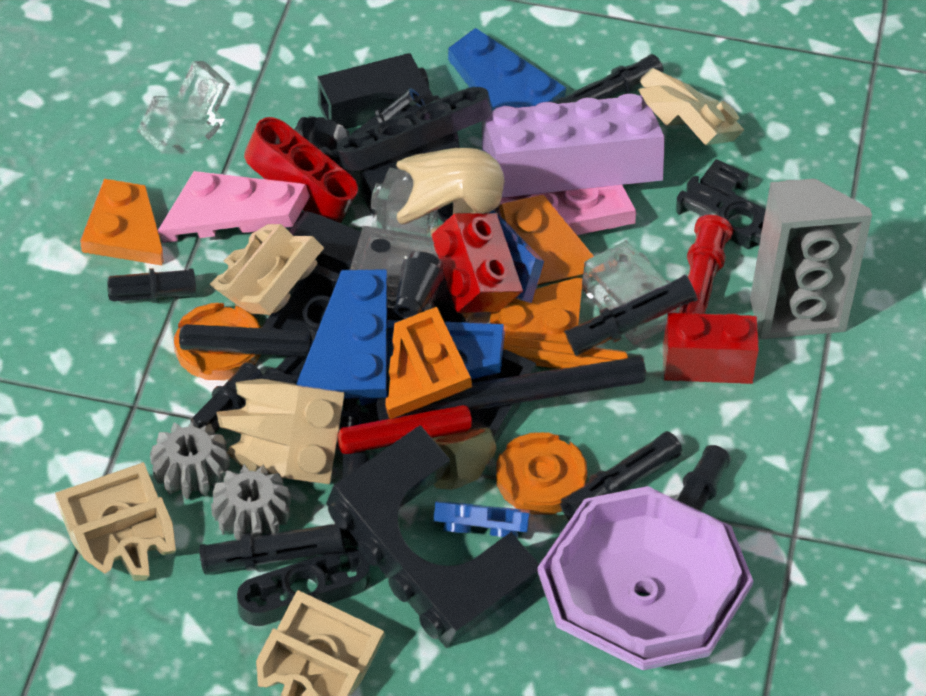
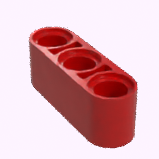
M265 117L256 124L244 152L246 163L266 180L306 184L310 197L303 210L342 223L358 192L356 180L284 121L274 117Z

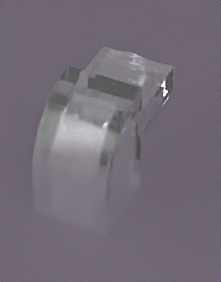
M193 61L177 96L152 97L137 131L162 154H184L209 141L223 124L225 119L217 111L230 83L205 61Z

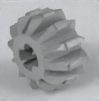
M193 419L188 427L182 428L174 422L171 433L159 432L156 439L157 445L152 446L150 452L153 476L157 484H164L169 495L182 490V494L186 499L189 498L192 491H199L206 497L209 485L215 486V483L222 482L223 474L226 473V470L228 471L230 466L227 443L223 435H215V430L211 424L199 429Z
M245 464L240 474L226 470L223 478L224 482L215 483L213 503L211 504L212 516L215 518V521L219 522V529L223 535L234 533V538L238 540L245 533H252L253 537L262 536L264 533L267 535L274 534L279 531V525H287L290 517L289 505L291 504V495L288 487L283 486V479H281L280 473L268 475L264 464L256 472L250 471Z

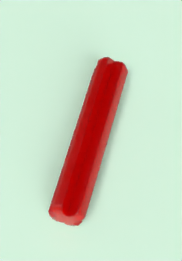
M461 405L344 427L339 430L337 438L341 452L343 454H350L390 446L419 425L424 428L431 438L466 432L472 427V418L469 408Z

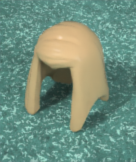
M453 148L419 154L397 162V168L409 173L413 179L410 197L405 206L397 213V220L401 225L417 220L452 202L454 205L453 214L489 213L500 204L505 183L504 174L497 160L483 150ZM441 225L432 228L431 231H430V233L432 234V233H433L434 231H436Z

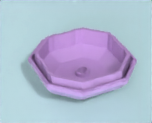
M649 486L584 499L538 566V574L556 627L641 670L710 656L754 582L730 525ZM636 593H646L649 596L642 597L637 595Z

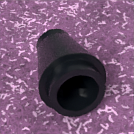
M415 251L410 254L409 258L403 260L394 312L399 317L406 319L423 312L444 280L442 272L443 263L440 259L427 252Z

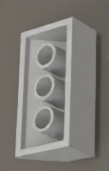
M817 179L786 180L770 183L750 295L754 316H757V328L760 339L846 332L872 219L870 208Z

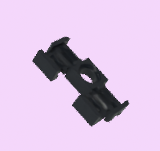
M718 159L714 160L700 179V183L699 176L691 177L687 182L686 192L682 190L678 194L676 201V212L678 215H680L684 208H687L701 216H721L728 222L735 215L749 217L752 223L747 227L739 228L732 225L733 232L730 241L747 249H750L754 242L760 244L766 209L733 192L736 188L743 191L746 190L749 174Z

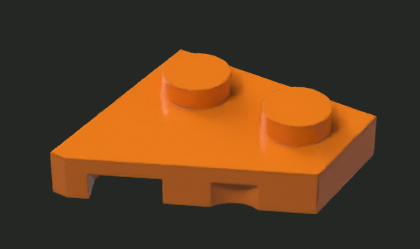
M110 179L103 180L80 240L83 253L162 266L164 262L163 249L145 185Z
M544 195L499 205L501 217L544 261L537 286L602 270L598 260Z
M573 278L537 288L532 303L513 299L499 312H491L490 324H504L505 335L569 344L564 331L577 326L579 323L583 278Z
M437 307L394 323L392 341L394 350L389 368V396L386 397L385 404L390 419L472 387L471 377Z

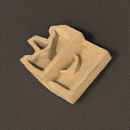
M654 68L641 77L640 82L645 88L638 89L646 104L666 126L687 124L705 145L732 142L744 131L737 122L739 119L738 114L726 102H719L714 98L696 91L689 84Z
M267 224L251 234L249 243L244 249L233 251L223 260L228 265V269L223 274L217 276L210 285L236 305L252 314L271 315V313H276L285 306L290 298L288 292L296 282L304 279L314 270L317 265L315 259L324 247L313 236H293L282 224Z
M268 379L236 382L237 394L246 399V405L242 409L216 412L220 428L242 434L239 442L229 446L227 454L241 467L245 464L250 471L256 472L264 464L268 475L280 473L281 478L330 484L344 393Z
M144 462L55 493V501L73 545L84 560L104 574L111 570L113 562L121 559L134 581H144L150 576L147 551L157 550L162 555L172 554L176 551L173 523L162 497L158 498Z
M297 590L277 630L272 629L256 660L258 686L267 688L282 684L284 688L281 696H350L363 680L385 637V633L373 625Z

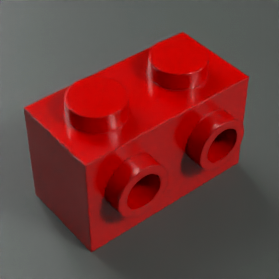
M454 213L431 234L435 251L443 263L447 287L457 313L499 312L523 292L497 213Z
M692 312L667 313L663 340L664 381L752 384L759 351L757 316L695 314Z

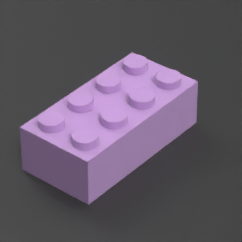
M623 94L618 98L601 100L583 98L577 102L561 104L543 102L536 106L522 108L503 106L493 110L492 115L482 121V150L497 160L504 174L505 183L502 197L663 180L664 135L652 109L646 104L642 95Z

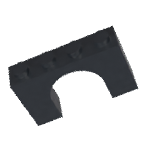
M411 53L317 76L318 106L326 120H334L345 129L365 124L375 116L376 109L379 107L386 108L406 93V90L409 88L414 89L419 96L407 104V108H410L421 99H423L425 105L440 99L438 95L431 93L427 73L423 67L418 68ZM457 132L360 170V192L374 220L397 214L405 206L412 192L413 179L409 173L397 168V162L419 154L460 148Z
M419 425L334 484L326 505L334 523L343 530L347 529L358 542V548L364 559L373 566L377 565L389 579L388 583L394 595L400 601L408 602L419 615V621L424 631L431 638L439 639L445 648H448L531 586L538 575L539 564L512 532L471 561L455 566H444L428 562L408 547L399 529L398 511L406 503L439 481L450 462L447 455L424 428Z

